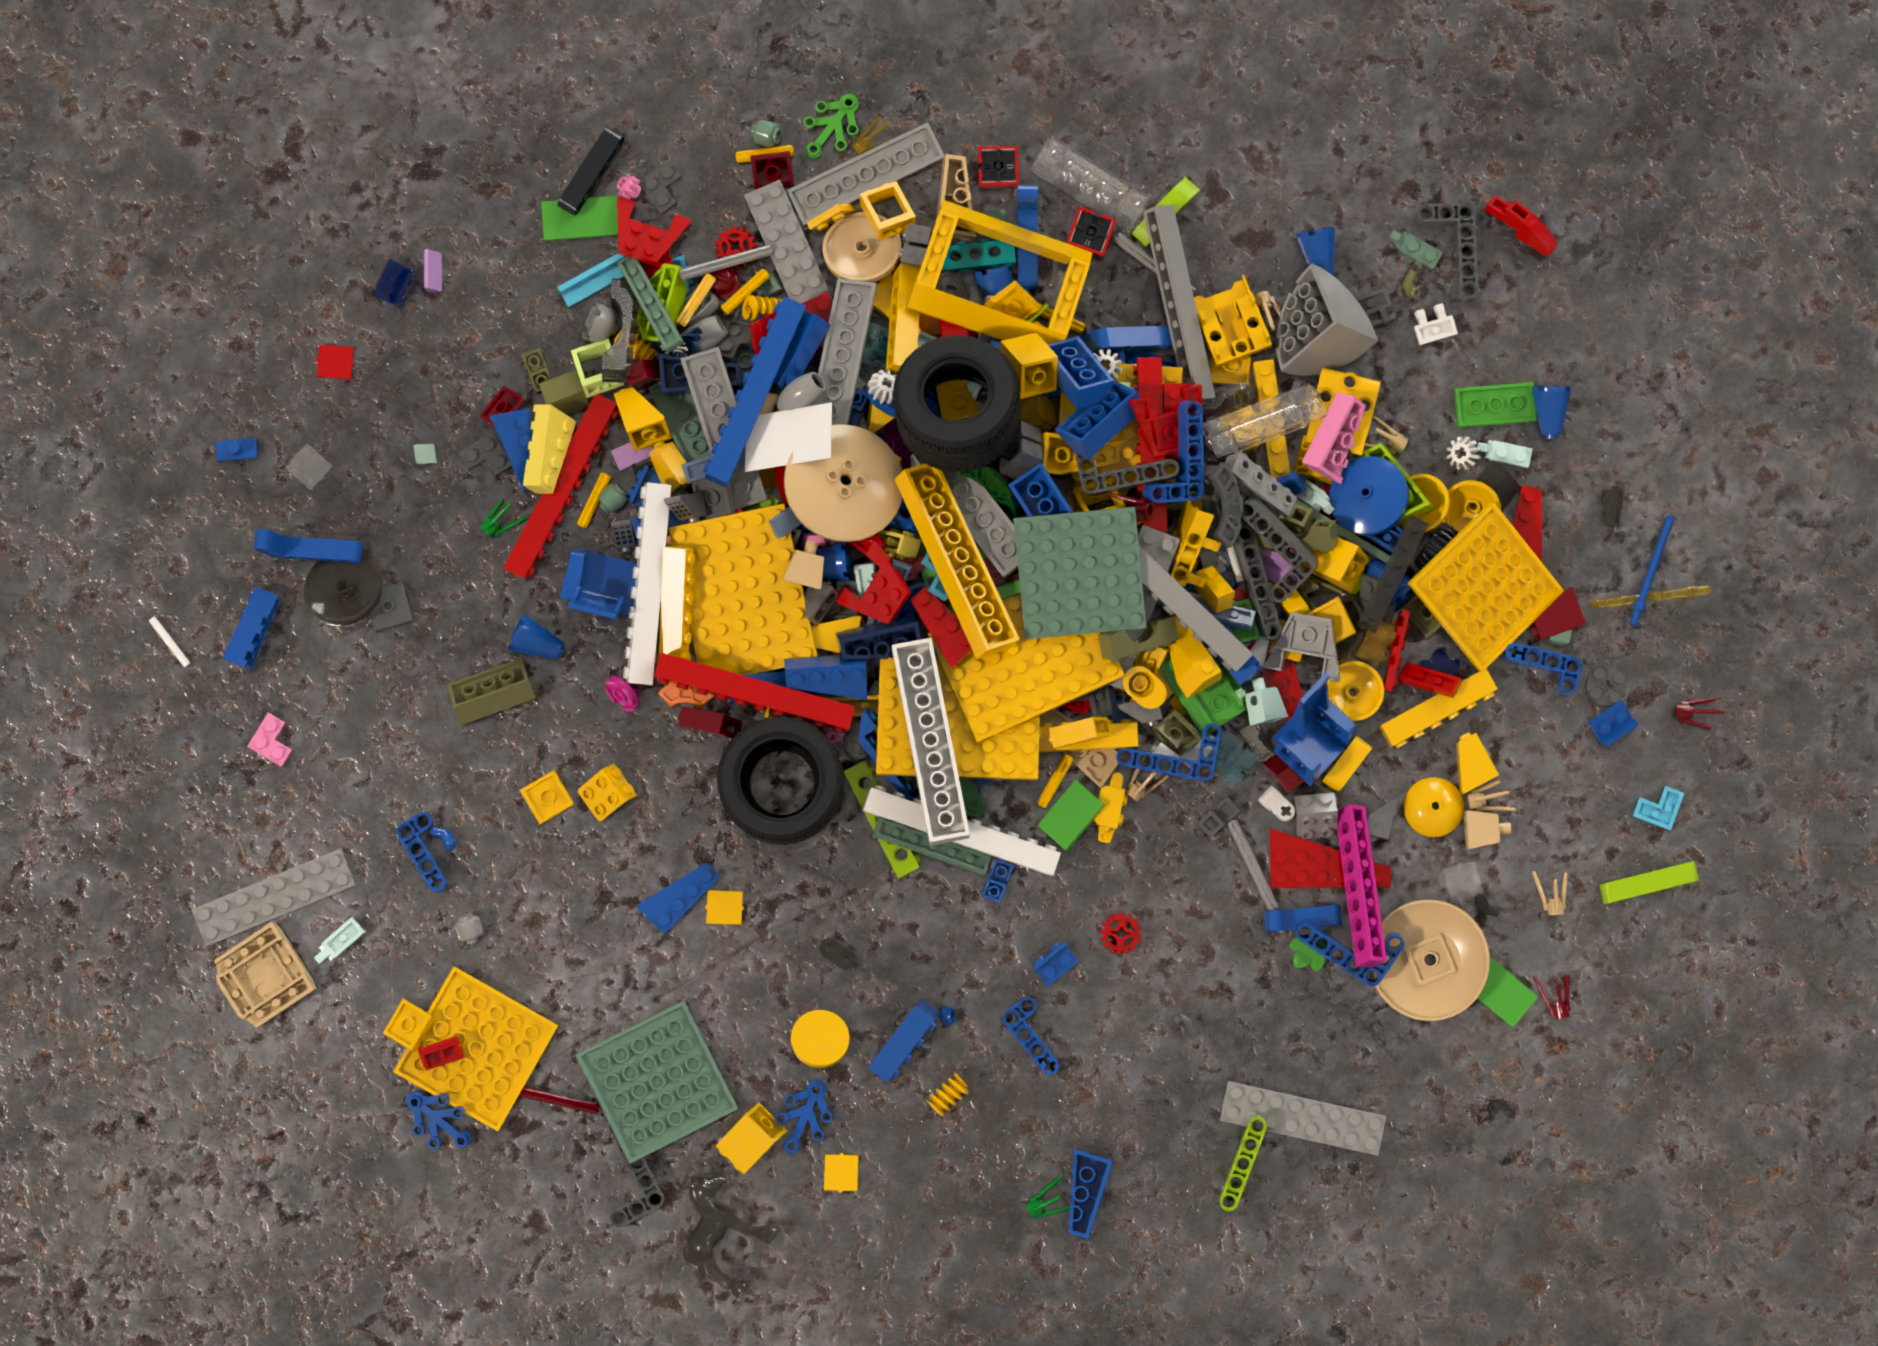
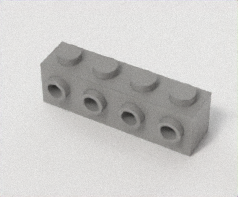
M1238 452L1229 455L1225 464L1236 477L1239 491L1248 498L1256 497L1279 520L1289 517L1297 500V497L1291 493V490L1281 485L1275 477L1266 473L1261 466L1252 462L1246 454Z

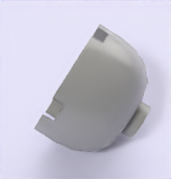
M596 302V307L593 306L584 325L588 328L587 333H582V338L590 342L605 341L611 335L614 336L618 329V325L615 324L616 317L614 312L609 307Z

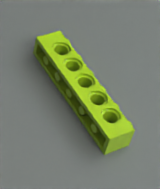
M865 761L843 771L862 809L869 788H875V785L882 787L880 781L875 782L872 776L876 773L871 763L866 764ZM864 778L871 781V785L867 789H862L859 786L860 781ZM864 812L874 831L878 816ZM878 839L898 879L920 869L918 864L922 862L916 852L912 853L909 849ZM903 849L908 853L905 860L897 859L896 853L898 850Z

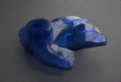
M1437 649L1433 653L1431 661L1421 660L1420 666L1454 676L1459 672L1460 662L1459 659L1449 660L1444 650Z

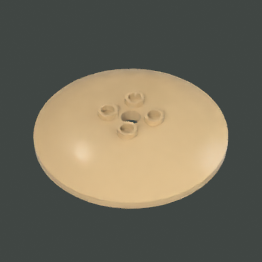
M832 425L831 458L791 464L793 451L789 457L784 473V489L788 504L797 519L807 529L820 537L838 542H855L867 539L883 530L892 521L901 505L903 497L894 480L902 472L900 463L892 449L880 437L866 429L853 425ZM842 476H848L851 480V484H842L840 478Z
M1419 900L1397 908L1381 922L1384 938L1388 933L1396 931L1402 935L1404 940L1403 950L1382 981L1375 986L1381 997L1393 1009L1413 1019L1438 1021L1461 1013L1479 997L1489 975L1490 952L1483 931L1468 913L1444 901ZM1393 938L1389 944L1391 946H1398L1400 940ZM1428 954H1433L1436 957L1434 965L1426 963L1425 958ZM1375 971L1370 972L1372 979H1375L1377 973Z

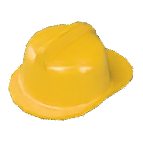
M1135 666L1126 671L1122 682L1123 688L1140 706L1154 709L1163 704L1166 699V688L1162 681L1149 669L1143 666Z

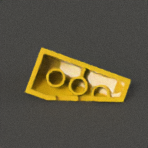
M1041 433L1042 463L1048 473L1062 475L1079 471L1074 450L1059 434ZM1109 441L1094 455L1096 466L1101 467L1119 463L1121 443ZM1085 462L1082 465L1083 470L1093 467V464L1090 462Z
M1176 615L1175 621L1179 640L1172 641V645L1168 646V649H1170L1169 653L1176 682L1188 700L1220 681L1222 673L1203 644L1192 636L1194 633L1190 627L1185 629L1178 622L1180 618Z

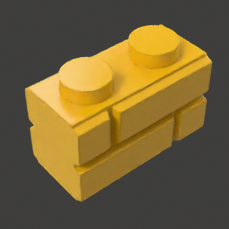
M1213 566L1196 572V575L1207 579L1203 588L1194 585V588L1211 606L1214 612L1219 613L1230 609L1233 606L1235 591Z

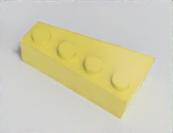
M534 404L533 412L536 413L535 420L531 422L533 435L532 441H529L528 444L530 457L526 460L523 486L536 494H553L577 421L551 404Z

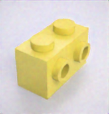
M890 528L889 531L881 530L878 533L887 544L884 552L889 557L894 558L896 555L895 558L900 560L909 557L915 559L917 557L921 540L914 538L915 534L903 531L901 534L902 531Z

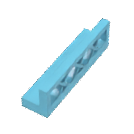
M616 254L558 286L557 288L568 308L570 309L624 279L625 277L617 262L625 256Z

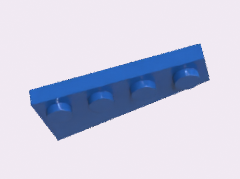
M529 408L489 415L495 426L496 433L502 442L506 456L512 465L511 467L520 488L527 490L528 488L523 486L526 460L530 457L528 444L529 441H532L533 435Z

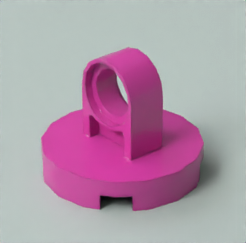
M611 676L605 681L607 685L604 688L607 695L614 703L618 701L623 705L621 707L622 710L631 712L638 706L639 700L636 694L643 688V684H636L632 688L630 683H626V679H621L617 676Z

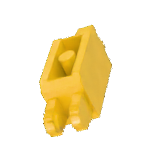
M1119 772L1112 775L1109 786H1104L1100 790L1099 800L1106 806L1094 819L1096 826H1099V842L1110 844L1114 831L1117 830L1118 826H1122L1124 815L1120 813L1122 806L1126 807L1128 795H1125V789H1121L1123 776Z

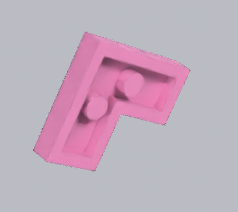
M267 713L247 746L281 767L284 766L293 751L276 741L286 723L270 713Z

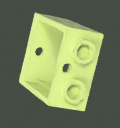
M609 338L605 341L594 342L571 350L587 398L624 385ZM608 353L613 369L585 379L581 362Z

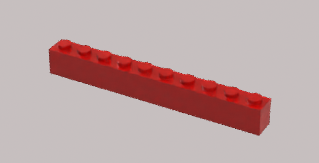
M1162 357L1137 358V363H1133V375H1137V383H1134V390L1138 392L1140 397H1149L1151 416L1163 414ZM1135 423V435H1139V443H1136V455H1140V463H1136V466L1165 460V454L1160 456L1153 455L1139 423ZM1153 469L1145 472L1147 478H1154L1156 475V471ZM1144 486L1137 487V495H1141V500L1151 502L1154 506L1153 516L1145 518L1144 522L1138 525V533L1142 525L1168 534L1167 503H1156L1146 500L1142 493ZM1154 489L1153 497L1156 496L1157 489Z
M599 394L594 395L570 440L553 494L541 495L503 567L505 571L527 581L528 577L532 578L536 571L534 566L537 560L540 561L546 550H544L546 543H550L555 533L553 530L555 526H559L563 520L564 515L562 513L565 507L569 508L573 501L571 496L574 490H578L583 480H581L583 473H587L592 463L590 460L592 456H596L600 450L601 445L599 443L602 437L606 438L610 431L608 426L611 420L615 421L619 414L617 403Z
M660 653L654 678H657V682L669 685V682L675 683L679 689L688 690V688L696 689V693L707 696L710 693L716 695L715 698L722 701H727V699L735 700V704L740 706L754 705V709L766 712V709L772 710L776 716L790 715L804 722L805 720L811 721L813 726L824 728L825 725L833 727L832 731L842 734L844 731H849L855 706L665 653Z

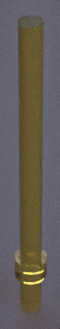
M1690 585L1685 586L1683 589L1648 593L1646 601L1683 596L1691 598L1698 594L1711 593L1710 585L1698 587ZM1639 594L1590 600L1591 608L1634 603L1637 601Z

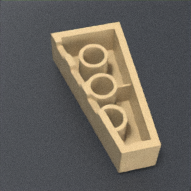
M946 154L943 158L937 216L943 200L972 210L966 157ZM956 226L952 238L974 241L976 232Z

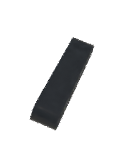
M609 127L603 130L561 195L557 204L559 208L574 216L580 212L623 145L625 136Z

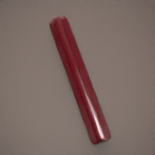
M525 1086L520 1093V1096L593 1114H597L599 1110V1104Z

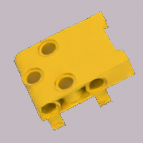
M1242 275V280L1233 284L1232 289L1207 298L1202 296L1194 297L1200 328L1216 368L1236 360H1245L1250 355L1272 348L1269 332L1265 327L1254 294L1250 291L1244 275ZM1255 321L1258 323V326L1251 328L1248 326V323ZM1219 335L1221 339L1215 342L1211 340V336ZM1238 346H1244L1247 350L1241 353L1238 352L1236 348Z
M1322 367L1304 444L1306 445L1307 442L1312 443L1337 392L1354 396L1369 406V410L1363 413L1359 429L1354 431L1353 441L1355 442L1353 448H1349L1351 453L1359 455L1358 458H1361L1378 396L1380 381L1360 377L1354 373H1343ZM1352 379L1354 386L1347 387L1344 384V380ZM1327 393L1330 396V401H1322L1320 394Z
M1202 497L1198 500L1185 501L1175 528L1171 533V536L1179 538L1180 541L1168 572L1182 586L1190 583L1201 588L1204 587L1207 578L1191 573L1192 569H1197L1199 564L1198 554L1201 547L1218 552L1221 546V542L1206 537L1214 515L1201 511L1203 507Z

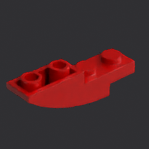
M1495 195L1487 203L1484 210L1517 230L1515 237L1523 243L1528 244L1547 257L1557 248L1558 244L1547 227L1518 201L1514 200L1509 204Z

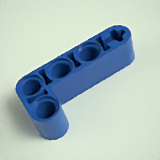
M1511 643L1503 651V657L1507 662L1559 674L1557 690L1560 695L1569 696L1576 691L1582 670V663L1578 658L1519 643ZM1514 648L1515 653L1521 654L1523 650L1525 652L1523 656L1515 655L1514 657H1511L1512 654L1509 653V651ZM1535 653L1537 655V662H1530L1528 654ZM1549 657L1556 659V667L1548 665L1547 660ZM1568 662H1573L1576 665L1575 672L1567 669ZM1564 681L1571 683V691L1563 689L1562 684Z
M421 812L400 824L397 828V836L428 887L434 892L442 893L448 887L447 878L421 838V835L432 829L434 819L431 815ZM422 817H428L429 819L426 827L419 825V820ZM406 827H410L412 830L408 838H404L402 835V831ZM416 844L422 846V851L418 855H414L412 851L413 846ZM426 861H431L432 869L425 872L423 864ZM435 875L438 880H442L443 882L440 883L441 887H434L436 884L434 878L430 877L428 879V876Z
M1340 904L1263 912L1265 933L1295 930L1296 925L1300 921H1308L1316 927L1343 925Z
M1024 997L1005 1012L1003 1023L1042 1072L1046 1075H1053L1058 1071L1059 1063L1025 1021L1035 1012L1037 1005L1033 998ZM1026 1000L1033 1003V1009L1030 1012H1025L1022 1009V1003ZM1009 1013L1017 1015L1018 1020L1016 1024L1011 1025L1007 1023L1006 1016ZM1020 1030H1029L1030 1038L1028 1040H1021L1019 1037ZM1034 1045L1042 1046L1043 1053L1040 1056L1032 1054L1031 1049ZM1046 1053L1049 1055L1046 1058L1048 1062L1051 1063L1053 1061L1055 1063L1053 1066L1054 1071H1046V1063L1044 1061L1041 1064L1038 1062Z

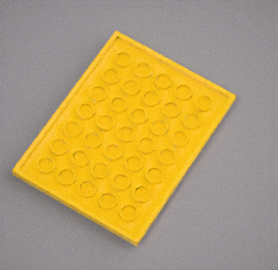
M786 503L669 528L672 545L693 547V553L695 554V562L692 569L694 582L691 592L693 593V602L691 604L693 618L690 630L698 663L742 675L784 668V659L818 657L812 624L806 618L804 587L800 584L782 580L789 561L796 550L792 531L778 539L775 537L769 520L787 509Z
M1021 593L1002 600L1020 639L1010 649L976 659L972 651L952 670L932 638L934 649L977 743L1125 677L1119 662L1102 659L1098 635L1105 632L1025 639Z
M935 657L959 778L1038 780L1040 716L977 743L939 657ZM880 659L876 775L916 776L894 659Z

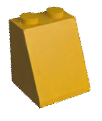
M1037 333L1000 341L1001 353L1006 356L1015 370L1019 384L1020 399L1056 390L1058 356Z
M633 387L614 393L634 452L672 439L664 416Z
M1337 537L1338 543L1332 551L1320 552V550H1310L1319 561V566L1313 574L1349 593H1352L1370 559L1359 546ZM1304 562V565L1307 568L1311 569L1310 564L1308 562Z
M758 1103L716 1144V1147L722 1156L727 1157L733 1163L736 1170L745 1174L787 1130L782 1125L777 1124L775 1118Z

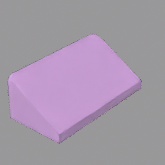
M429 249L424 250V288L427 292L442 291V254Z
M629 442L612 450L611 453L619 470L622 471L632 466L631 464H637L650 458L649 452L653 447L649 446L634 452L632 444Z

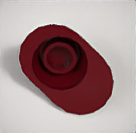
M728 267L708 273L716 278L710 289L716 296L721 298L731 297L739 290L741 284L740 277L734 269ZM703 278L698 279L699 284Z

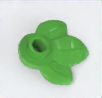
M1297 937L1290 942L1289 947L1296 951L1293 958L1295 968H1304L1310 964L1312 969L1318 972L1325 963L1323 955L1301 942ZM1323 938L1317 940L1318 946H1325Z

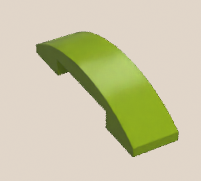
M1185 177L1156 206L1173 205L1175 214H1177L1200 190ZM1144 218L1132 232V235L1147 247L1150 241Z

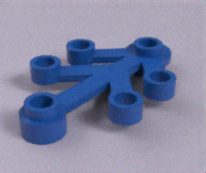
M820 1080L811 1081L804 1091L794 1095L788 1094L784 1097V1104L786 1106H793L796 1101L808 1098L805 1106L787 1113H778L775 1117L777 1124L784 1125L788 1120L800 1116L791 1138L786 1139L784 1142V1149L789 1154H794L800 1149L798 1140L807 1120L813 1131V1139L815 1141H822L824 1139V1132L820 1129L813 1111L816 1101L821 1111V1120L829 1123L833 1118L824 1100L827 1091L826 1085ZM814 1086L820 1088L818 1094L813 1093L812 1089ZM788 1096L793 1097L794 1101L792 1104H787L786 1098ZM824 1113L830 1114V1119L828 1121H825L823 1119ZM779 1115L785 1116V1121L783 1123H780L778 1121ZM817 1131L822 1133L821 1139L815 1138L814 1135ZM789 1142L795 1143L796 1146L793 1150L788 1148Z
M413 1091L407 1096L406 1104L414 1114L415 1126L412 1132L415 1136H421L426 1132V1127L422 1120L423 1112L428 1116L430 1131L428 1146L431 1149H437L442 1143L438 1134V1126L454 1138L455 1144L459 1148H466L471 1144L472 1135L468 1131L463 1130L459 1132L443 1118H462L465 1115V1109L462 1106L433 1110L428 1104L437 1103L439 1106H445L450 1100L448 1094L441 1093L435 1096H424L419 1091ZM441 1096L445 1098V1103L440 1101ZM413 1099L418 1100V1105L413 1103ZM456 1109L461 1111L460 1116L456 1114ZM421 1127L422 1133H419L416 1128ZM459 1138H464L465 1143H461ZM432 1139L437 1141V1146L432 1144Z

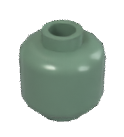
M760 120L756 125H753L751 136L755 144L773 147L780 142L782 131L777 123Z
M611 483L598 495L600 500L599 506L605 512L617 513L627 503L628 492L620 484Z

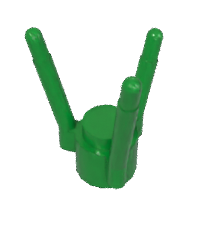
M502 498L483 520L480 527L490 538L493 535L498 537L502 532L529 519L531 515L528 514L498 529L501 525L497 520L512 506L511 502L508 503L493 517L504 502Z
M1062 1175L1029 1199L1030 1203L1026 1204V1208L1032 1219L1036 1217L1040 1219L1048 1215L1070 1210V1206L1045 1211V1207L1060 1200V1196L1044 1203L1041 1199L1038 1200L1063 1178Z

